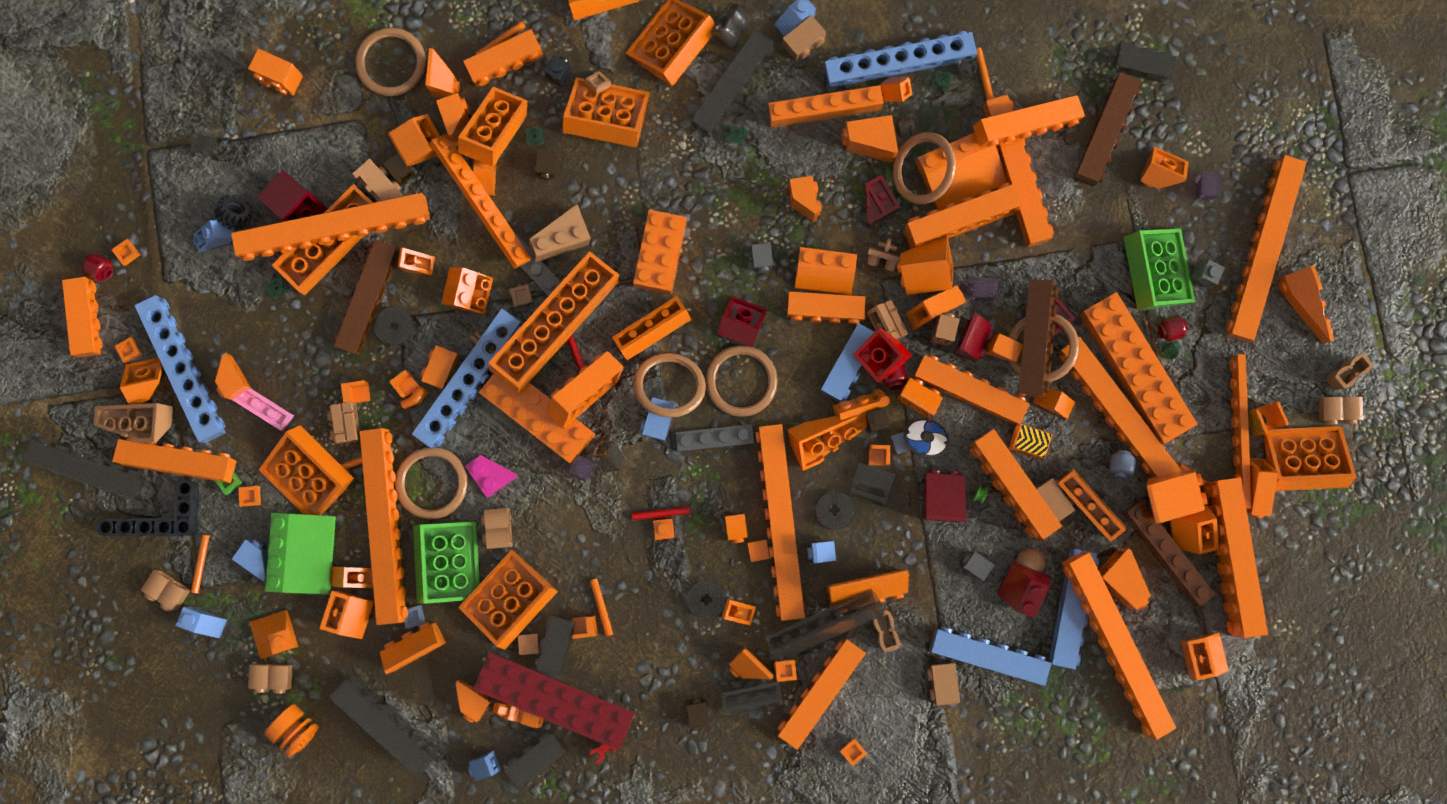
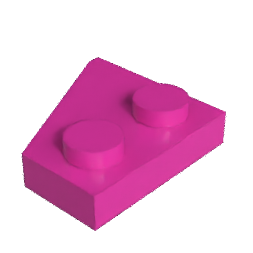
M482 455L465 466L487 498L518 477L514 472Z

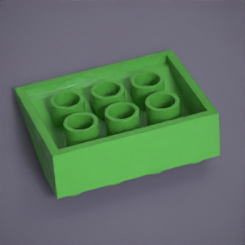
M1181 229L1142 230L1124 236L1138 311L1195 302Z
M271 513L266 592L330 594L336 516Z
M476 522L413 526L417 604L466 600L480 584Z

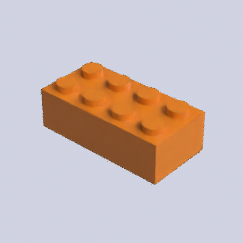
M492 87L458 136V153L493 167L527 117V100Z
M654 210L648 211L633 282L635 288L672 295L687 224L686 217Z
M608 351L603 355H597L589 367L586 365L579 371V375L576 378L571 377L565 383L564 388H558L552 393V399L548 403L547 414L564 429L617 384L624 367Z

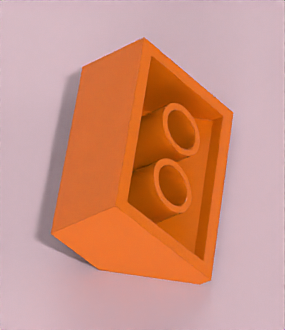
M800 247L795 289L851 296L857 254Z
M426 622L418 627L419 631L413 634L410 631L401 636V641L397 643L391 641L384 645L385 649L380 652L385 673H392L446 644L437 624Z

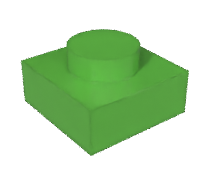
M235 472L232 475L231 483L215 481L225 495H228L243 484Z

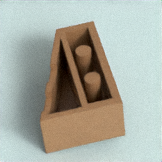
M370 158L352 173L378 202L404 197L399 191L401 187L395 180L391 182L387 178L388 172L382 166L378 168Z
M578 204L530 238L528 246L535 262L589 245L591 238Z

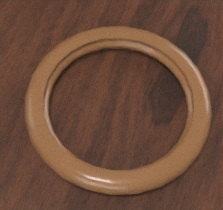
M383 28L368 35L357 50L355 66L359 79L370 91L383 96H397L408 92L420 81L426 66V56L423 46L411 33L399 28ZM384 37H398L405 40L411 45L416 54L417 64L413 75L407 82L396 87H385L375 83L370 79L365 69V56L369 47Z
M922 132L908 139L900 147L893 164V179L898 192L904 199L914 204H927L937 200L948 190L953 182L956 171V159L952 146L946 138L937 133ZM933 142L940 146L945 153L947 160L945 177L939 187L933 192L925 195L914 194L907 189L902 180L904 158L916 144Z
M1058 314L1053 317L1052 323L1057 324L1067 334L1070 348L1065 362L1058 369L1047 374V381L1049 382L1058 380L1067 374L1074 366L1079 353V339L1074 327L1068 320ZM1026 316L1015 324L1008 338L1017 341L1019 334L1025 328ZM1009 361L1012 369L1020 376L1021 363L1019 361L1018 364Z
M738 345L724 349L714 357L706 372L705 382L708 395L717 408L732 416L746 417L761 412L770 404L777 391L778 378L773 362L765 353L754 347ZM742 354L756 358L765 367L768 375V388L765 395L756 404L749 407H735L726 403L716 389L715 377L719 366L726 359L734 355Z
M661 353L645 360L638 367L633 380L634 393L640 404L649 412L667 418L680 417L696 409L701 403L706 389L705 378L700 368L689 358L674 353ZM662 362H675L688 368L696 380V391L693 398L684 406L673 409L662 408L653 404L646 397L643 390L644 376L652 366Z
M424 447L412 452L400 464L395 479V490L402 506L412 515L428 520L439 519L455 511L462 503L468 486L467 474L459 458L452 452L438 447ZM429 456L440 457L449 462L455 469L458 477V487L454 498L444 507L435 510L422 509L411 502L406 494L404 483L407 471L412 464L421 458Z

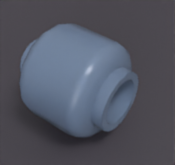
M1119 450L1117 453L1112 454L1109 471L1114 475V478L1126 480V478L1133 476L1136 459L1132 456L1131 452Z

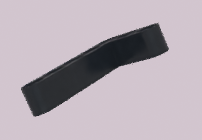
M180 480L177 482L174 496V518H104L96 523V531L102 536H192L198 528L199 486L195 481ZM189 484L190 491L186 494L184 487ZM186 503H188L189 510L187 513H185L183 509ZM107 523L111 525L109 532L106 530ZM127 523L130 524V530L128 532H126L125 525ZM146 523L150 526L148 532L144 530ZM165 523H168L169 530L167 532H165L163 528ZM184 523L188 524L187 532L183 531Z

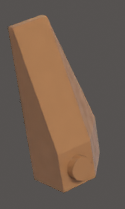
M158 403L95 406L94 426L117 433L139 443L157 442L172 426L173 407Z

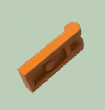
M877 388L872 394L861 395L855 399L833 405V409L838 418L843 420L885 407L890 403V398L882 389Z

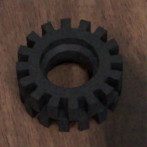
M228 194L226 197L222 196L219 199L214 216L218 218L217 221L219 223L223 222L222 226L228 225V229L234 227V230L239 228L242 230L244 227H247L252 217L253 209H251V204L247 205V200L242 201V197L236 198V195L231 197Z

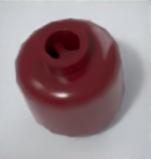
M100 254L89 255L82 263L84 274L97 282L109 279L113 274L112 262Z
M1179 315L1163 318L1158 325L1159 336L1167 342L1183 339L1186 336V331L1189 329L1186 319H1182Z
M904 364L882 380L885 387H889L890 390L904 387V384L907 382Z

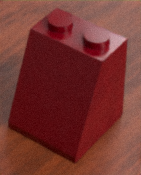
M283 169L257 196L284 222L324 214L328 210L327 207Z
M929 470V473H925L921 520L966 522L965 476H961L960 472L948 471V475L941 474L940 470Z

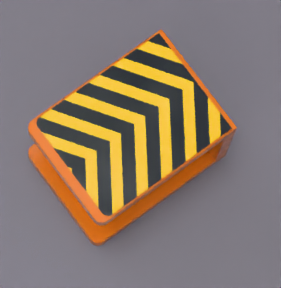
M1279 401L1266 404L1248 412V424L1253 436L1267 434L1268 429L1289 425ZM1261 415L1266 418V423H1264Z
M1020 424L1014 428L1008 449L1041 460L1046 457L1053 434Z

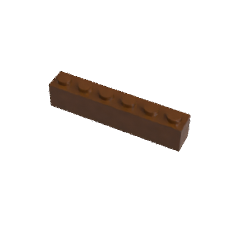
M1122 72L1117 75L1074 174V179L1093 187L1098 182L1101 183L1106 174L1104 168L1110 164L1113 155H1111L1112 149H1116L1120 141L1118 135L1126 127L1127 121H1125V118L1131 114L1134 108L1132 104L1133 99H1137L1140 94L1141 88L1139 85L1141 80Z
M377 240L369 246L368 259L362 264L361 277L357 279L354 285V295L350 297L347 304L348 311L346 315H343L340 325H342L341 329L334 337V347L360 357L400 254V250L397 247Z
M1029 279L1019 394L1023 397L1045 398L1046 393L1049 392L1047 374L1051 373L1049 355L1053 353V343H1050L1051 336H1054L1055 325L1052 324V319L1056 316L1057 310L1056 305H1054V298L1058 297V286H1056L1053 280Z
M1135 501L1121 512L1193 606H1202L1216 595L1160 523L1156 524L1153 513L1143 501Z

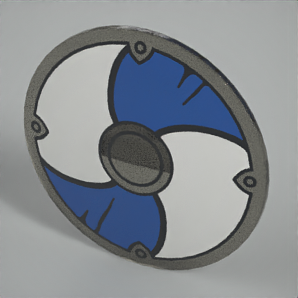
M916 419L905 428V443L918 456L936 458L944 454L948 449V433L939 423L933 420Z

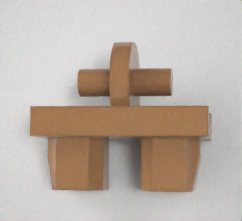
M888 238L886 243L879 241L878 247L884 248V250L869 246L868 265L877 267L880 258L887 259L885 269L892 272L895 271L901 255L888 252L889 250L894 252L897 250V246L891 245L892 239Z

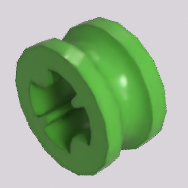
M979 484L975 490L973 501L979 500V503L983 504L988 488H982V485Z

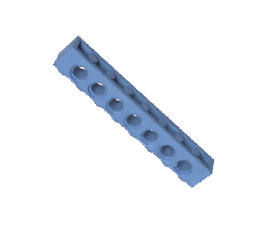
M962 31L954 36L942 35L934 40L926 38L914 44L906 42L899 47L886 46L878 51L871 49L863 54L851 53L843 58L831 57L825 61L824 70L828 88L974 60L977 50L973 33ZM956 45L959 50H952L950 46ZM936 48L940 50L941 53L935 54L932 52V49ZM919 52L922 54V57L917 58L913 53ZM902 56L904 61H897L895 57ZM882 59L886 64L880 65L877 63V60ZM865 63L868 67L862 69L858 64ZM843 66H845V67H847L850 71H849V72H842V71L840 70V68L843 67Z
M155 295L134 305L198 442L207 443L225 434V423L216 413L217 406L208 396L209 389L200 379L201 372L192 362L193 355L184 345L185 338L176 328L178 324L168 311L170 307L167 301ZM161 314V319L156 322V316ZM168 330L169 336L164 339L163 335ZM176 347L177 353L172 356L171 351ZM182 364H184L185 370L182 373H180L179 368ZM192 381L193 387L188 390L187 384ZM200 398L201 404L196 407L195 401ZM208 415L209 421L207 424H204L203 418Z
M505 309L500 310L412 435L430 448L442 444L446 431H450L454 427L456 417L465 412L467 409L466 403L477 395L479 385L481 383L484 384L489 378L488 362L524 324L521 320ZM505 327L507 329V335L506 337L501 338L499 335V331L501 328ZM494 343L496 351L491 354L488 351V346ZM482 358L485 361V366L479 369L477 362ZM469 374L474 378L471 385L466 382V377ZM457 390H460L462 392V398L460 400H457L455 398V392ZM447 405L451 408L449 416L444 414V407ZM435 421H438L440 424V429L437 432L433 429Z

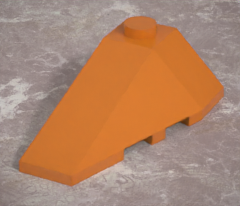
M1309 266L1278 279L1279 290L1322 344L1333 341L1334 337L1328 316L1324 315L1326 302L1320 297L1319 290H1322V285L1315 266Z
M866 413L840 420L838 416L804 422L788 429L790 446L801 469L804 471L820 464L825 460L824 456L831 451H837L839 449L838 446L845 440L850 441L867 427Z

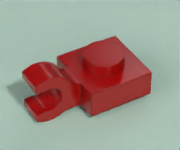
M601 744L599 747L593 748L589 754L592 755L595 752L600 754V758L596 760L598 764L604 759L606 751L610 750L612 752L615 749Z

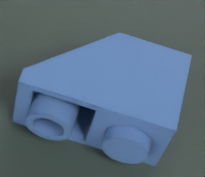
M217 220L208 221L193 234V241L197 246L198 252L228 244L232 241L231 233H234L233 227L228 229V225L222 226L223 222L219 223Z
M834 541L811 543L810 548H807L808 559H811L812 563L836 561Z

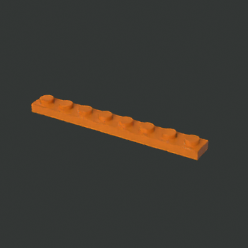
M445 134L432 139L429 144L513 268L515 269L529 262L532 258L462 155L458 153V149L450 137Z
M1237 354L1232 356L1229 362V368L1232 371L1230 388L1233 390L1231 408L1234 413L1231 420L1232 427L1234 428L1232 445L1235 447L1233 465L1236 466L1234 478H1241L1246 509H1251L1246 354Z

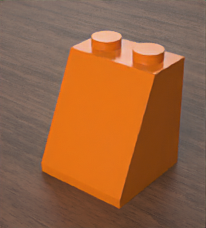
M892 115L846 122L843 134H841L842 145H846V151L889 163L894 162L898 154V147Z
M942 236L901 253L900 261L897 262L898 273H902L901 286L902 288L905 287L907 295L952 290L953 261L947 236Z
M1195 469L1148 478L1147 490L1156 524L1205 510L1204 504H1208L1205 492L1201 493L1200 485H1203L1200 473L1196 474Z
M1129 548L1117 549L1098 571L1109 593L1125 608L1141 610L1148 604L1149 601L1147 599L1151 595L1132 551Z

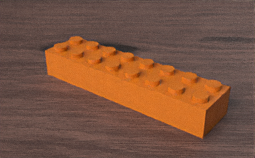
M589 251L488 362L489 370L519 394L618 284L619 274Z
M1117 292L1079 314L1137 412L1161 444H1166L1198 425Z
M1241 478L1206 482L1204 492L1208 499V507L1217 518L1219 550H1215L1214 553L1218 557L1217 571L1221 575L1222 581L1220 583V590L1225 598L1223 607L1228 616L1227 630L1231 633V636L1240 638L1268 635Z

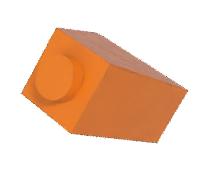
M956 285L952 290H946L921 302L907 312L905 316L913 330H917L936 320L940 314L944 315V313H949L958 308L966 300Z
M1250 458L1252 508L1247 510L1253 517L1263 518L1264 516H1271L1278 472L1266 459Z

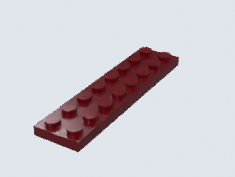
M490 652L473 687V690L619 751L635 714Z

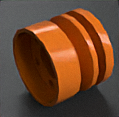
M296 704L288 707L264 733L273 744L281 739L284 740L279 750L283 751L289 747L285 753L288 758L301 751L313 739L314 734L319 729L316 723L307 728L312 722L311 718L306 719L302 723L300 722L304 712Z

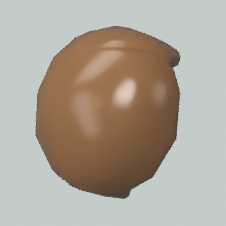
M1027 548L1021 551L1016 558V563L1039 572H1043L1045 569V558L1036 549Z

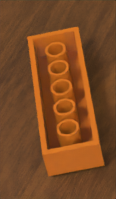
M1009 183L999 186L996 191L991 192V190L980 193V197L973 198L971 196L962 200L963 203L961 204L951 203L945 206V209L938 212L936 209L928 212L927 216L923 218L916 216L909 219V223L906 224L903 230L909 248L913 249L942 236L951 238L1016 214L1024 205L1016 184L1009 185Z
M353 184L325 213L371 204L373 202ZM354 235L344 241L335 239L325 245L317 243L312 244V247L301 249L300 247L293 248V251L283 253L272 266L298 292L306 295L363 237Z
M493 374L479 391L482 396L570 464L575 462L596 435L577 419H574L562 429L547 414L548 403L551 399L530 383L518 394Z
M994 429L986 432L969 444L971 448L969 449L970 454L974 459L978 458L982 465L980 467L986 475L989 474L993 479L991 481L992 485L997 491L1000 490L1002 492L1004 502L1008 507L1011 506L1014 509L1015 513L1013 514L1020 523L1023 522L1026 526L1025 532L1031 539L1044 540L1062 527Z

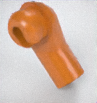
M423 387L416 388L409 398L401 401L402 408L407 409L421 403L428 395L427 389Z

